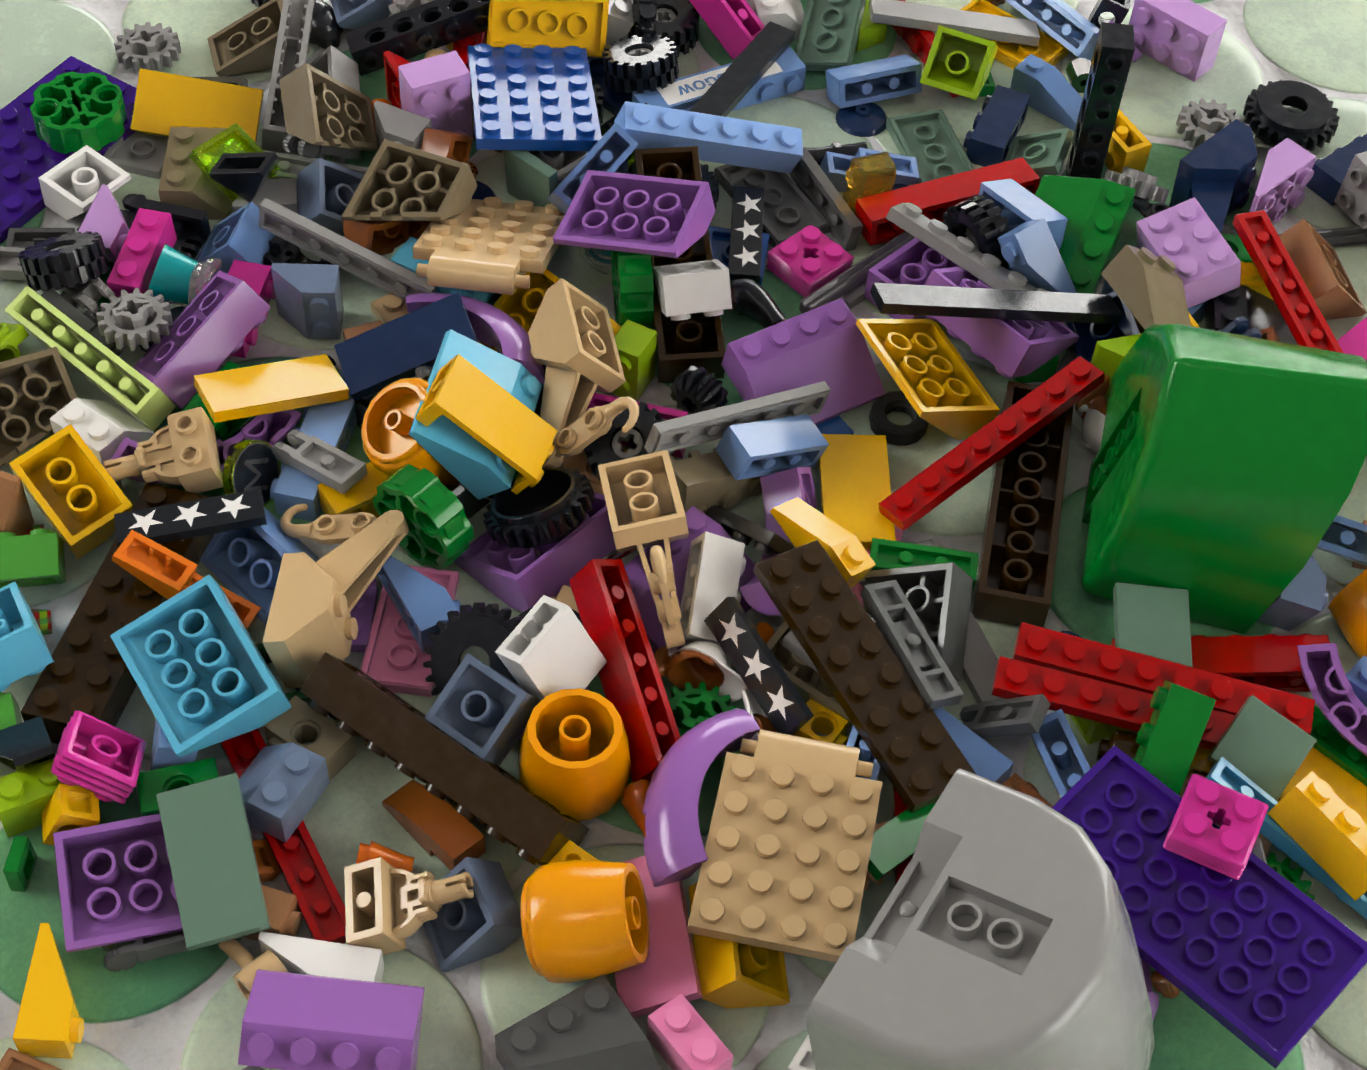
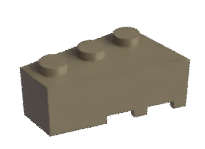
M716 446L713 448L714 452L701 455L696 450L689 452L688 458L677 461L670 456L684 512L692 506L704 514L708 508L714 505L726 510L732 509L737 503L762 493L760 478L753 477L735 480L716 452Z

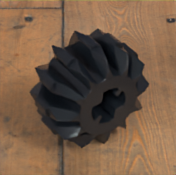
M691 365L680 373L670 386L672 390L670 396L677 402L676 407L688 412L689 415L722 407L728 402L726 398L728 392L721 386L723 382L717 380L714 377V373H708L702 366L697 368Z

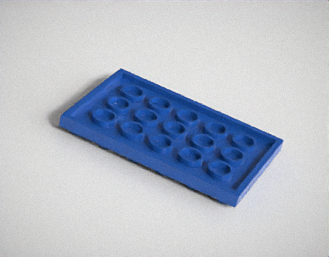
M484 43L468 46L467 59L471 81L476 150L590 151L600 140L602 135L586 48L577 46L551 48L547 45H538L535 48H522L516 44H509L501 48L492 47Z

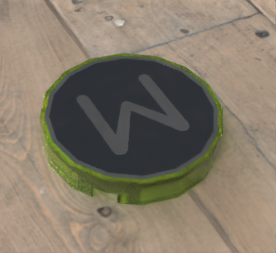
M246 439L238 442L233 447L236 450L232 456L228 455L225 460L222 474L224 491L227 495L261 489L264 506H266L272 500L270 498L272 481L275 478L278 479L281 474L280 461L273 454L272 446L266 441Z

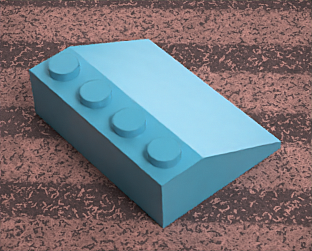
M453 330L445 333L428 380L427 393L438 371L459 354L533 412L535 411L543 385L521 363ZM420 401V404H419L418 410H417V412H416L415 418H416V416H417V414H418V412H419V410H420V408H421V406H422V404H423L424 401ZM440 416L427 427L414 418L409 435L478 500L511 487L516 470L446 416Z
M210 574L110 635L178 757L258 729L292 708V705L226 594Z

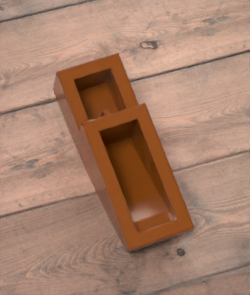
M413 779L382 801L384 808L430 857L435 854L450 871L466 857L479 858L486 852L485 836L446 800L436 797L427 791L424 785Z

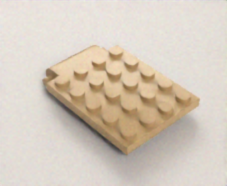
M486 197L484 200L471 198L463 213L443 221H431L414 244L413 259L429 261L428 264H417L416 276L427 277V285L498 294L513 295L517 288L529 289L530 276H526L525 273H544L559 244H554L553 237L565 215L553 204L541 207L533 206V202L527 200L505 203L498 197Z
M760 729L758 740L743 738L740 753L754 757L731 752L726 753L705 846L708 860L701 864L687 932L837 962L845 947L855 942L883 782L855 777L871 778L874 763L858 760L860 748Z

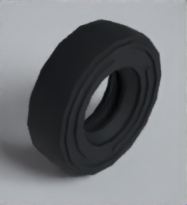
M890 391L878 397L873 402L869 415L871 430L874 434L886 435V442L897 446L918 442L926 434L929 425L927 421L919 417L902 391ZM893 411L904 412L910 415L912 422L907 425L893 424L887 419V415Z

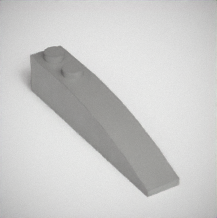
M283 0L263 124V150L293 154L283 149L284 138L289 133L286 132L279 80L306 63L315 0Z

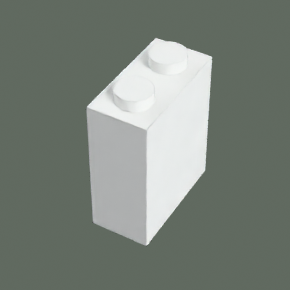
M546 595L539 599L495 651L520 687L539 700L562 689H585L607 663L570 606Z

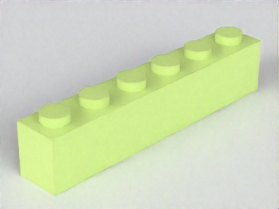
M26 286L5 308V311L18 324H22L30 335L48 349L57 347L64 362L150 430L154 431L176 407L160 388L29 286Z

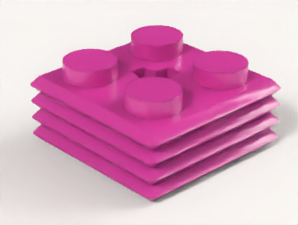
M808 225L767 251L768 260L766 261V268L805 298L852 267L851 264H853L852 260L854 257L845 251L841 245L824 235L817 227Z
M74 711L70 722L67 723L66 728L63 730L51 772L62 783L69 786L78 785L90 790L102 801H115L119 804H125L126 798H129V794L133 791V787H136L146 742L135 735L82 711Z
M1193 774L1167 833L1163 848L1238 880L1248 863L1269 806L1250 796L1200 775ZM1212 824H1217L1220 826V829L1212 827Z

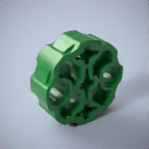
M67 72L57 75L55 79L48 83L41 84L33 93L34 103L30 106L37 136L39 140L46 141L51 145V149L66 154L77 152L87 145L97 152L108 143L117 141L125 132L123 123L127 119L122 91L118 85L108 81L105 75L96 72Z
M611 250L615 322L622 327L628 319L652 329L654 288L651 255Z
M406 464L376 487L377 494L373 497L375 510L380 516L390 510H399L403 513L409 531L399 545L407 552L411 559L420 565H428L434 569L443 570L469 548V542L474 538L473 526L465 515L464 507L457 496L448 490L432 472L425 468L418 469L411 464Z

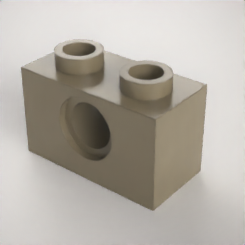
M295 695L289 701L292 708L264 725L267 740L266 746L293 742L326 758L330 782L356 756L353 736L344 732L336 726L337 723L316 712L307 705L308 703ZM305 742H312L311 744L303 745Z

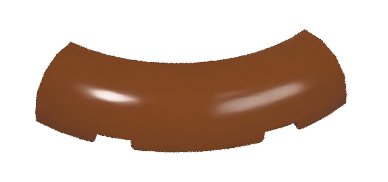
M425 128L420 150L467 164L474 136ZM343 220V232L345 238L379 255L394 252V248L405 243L410 237L416 239L420 237L431 221Z

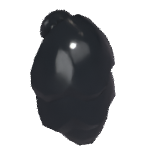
M315 0L309 43L316 44L323 49H327L330 45L337 49L340 45L341 34L344 28H340L337 24L333 8L322 0Z

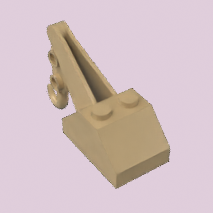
M561 278L547 289L528 332L531 345L530 353L533 359L540 365H546L540 417L558 430L552 443L554 451L544 462L542 469L559 468L565 456L572 457L581 453L585 447L600 436L607 434L614 418L626 409L629 410V418L622 427L623 433H627L633 428L639 416L638 403L631 397H620L610 404L596 406L587 410L596 390L611 393L625 383L626 380L607 308Z
M668 450L597 465L617 554L637 550L657 609L659 622L662 625L667 649L685 645L680 622L682 616L676 595L670 543L688 538L689 531ZM662 543H663V545H664V551H663L662 547L659 546L658 544H662ZM652 546L650 549L652 573L643 549Z
M303 503L290 507L282 515L280 527L284 534L289 537L306 538L326 545L342 543L316 562L305 552L283 554L262 643L285 688L302 687L325 652L341 660L350 655L352 640H356L358 636L357 620L355 617H351L350 612L392 552L407 535L409 527L401 511L390 510L379 518L366 512L325 514L307 524H292L291 520L297 513L307 510V504Z

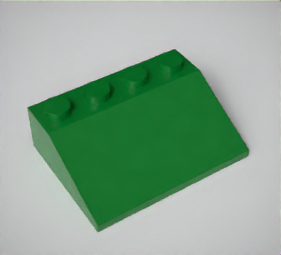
M1043 175L1035 196L1068 218L1059 252L1076 292L1096 294L1103 278L1101 273L1109 264L1131 211L1136 189L1106 179Z

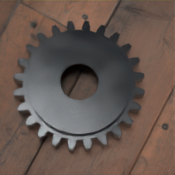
M1292 80L1268 81L1266 86L1260 84L1257 90L1253 89L1251 94L1248 95L1243 111L1245 116L1244 123L1249 124V127L1255 133V137L1263 141L1264 144L1274 147L1286 138H1289L1310 151H1314L1315 146L1323 148L1325 142L1330 143L1337 130L1340 116H1337L1338 109L1332 108L1334 102L1328 100L1325 93L1323 94L1317 88L1308 84ZM1282 105L1291 106L1300 109L1304 112L1292 113L1286 110Z
M543 468L544 475L534 487L528 486L517 495L511 491L516 480L514 479L509 489L498 492L493 497L491 504L486 506L488 511L483 513L485 518L483 522L492 541H497L500 546L507 543L509 548H535L550 544L568 535L587 517V511L593 509L591 503L595 502V494L589 479H587L585 474L580 475L578 470L571 472L568 468Z
M484 602L474 603L473 608L471 605H461L460 613L458 611H449L447 613L449 621L439 620L436 623L441 632L429 634L430 639L435 642L434 646L425 647L424 649L426 653L431 654V661L423 663V667L431 668L432 672L431 675L425 678L426 682H435L437 686L432 690L431 694L433 696L441 694L460 665L462 653L471 646H478L485 650L489 656L490 667L519 685L495 651L523 618L514 617L510 619L512 610L504 608L499 611V604L496 603L488 604L487 607Z

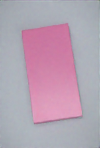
M407 565L446 588L452 600H455L459 583L458 571ZM382 585L368 646H366L360 670L392 692L432 697L431 692L434 689L435 682H426L425 679L432 674L431 668L423 667L424 662L431 661V654L422 653Z
M645 855L622 862L634 864L641 877L648 905L650 944L648 956L644 963L614 973L618 996L633 1018L656 1011L680 993L688 1001L703 998L692 934L687 932L689 917L682 880L654 887Z

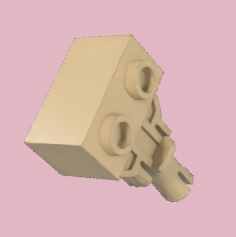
M202 406L167 415L168 425L156 431L149 440L137 443L138 447L134 450V454L104 461V467L114 481L142 475L146 483L160 480L172 485L182 484L186 492L195 494L224 487L214 425Z
M381 857L344 867L346 943L381 949L383 955L405 950V938L414 934L424 922L436 919V912H440L443 904L474 897V890L468 889L474 887L471 875L468 872H463L452 877L435 880L434 875L429 871L414 874L404 869H395Z

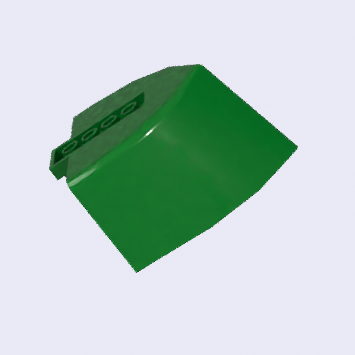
M1154 324L1149 326L1124 356L1110 382L1101 448L1090 464L1082 522L1089 524L1081 578L1084 589L1090 594L1113 600V588L1116 582L1186 589L1189 592L1190 620L1246 634L1304 568L1350 495L1367 456V360L1357 355L1181 324Z

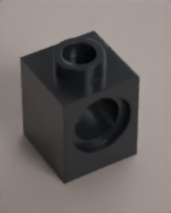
M1098 0L1088 20L1099 29L1101 22L1109 23L1112 20L1116 24H1121L1129 11L1131 0ZM1111 12L1115 17L1104 19L1100 14Z

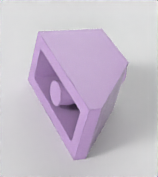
M102 184L78 232L92 231V233L98 232L101 234L108 260L115 263L128 235L129 228L109 187Z

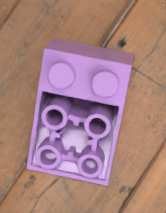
M1289 138L1271 148L1266 156L1248 212L1265 210L1270 221L1277 222L1283 217L1285 212L1291 208L1296 209L1306 196L1304 190L1314 175L1312 168L1317 157Z

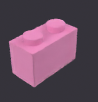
M682 993L648 1016L646 1037L672 1070H732L734 1055Z

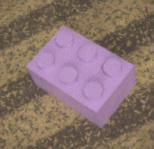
M1135 0L1129 25H1134V44L1142 53L1194 82L1214 66L1227 24L1226 19L1191 0Z
M456 50L398 66L401 109L431 119L433 129L473 136L470 72Z
M1195 197L1136 222L1137 247L1139 249L1145 247L1158 257L1165 255L1176 265L1174 271L1183 281L1187 308L1240 287L1241 261Z

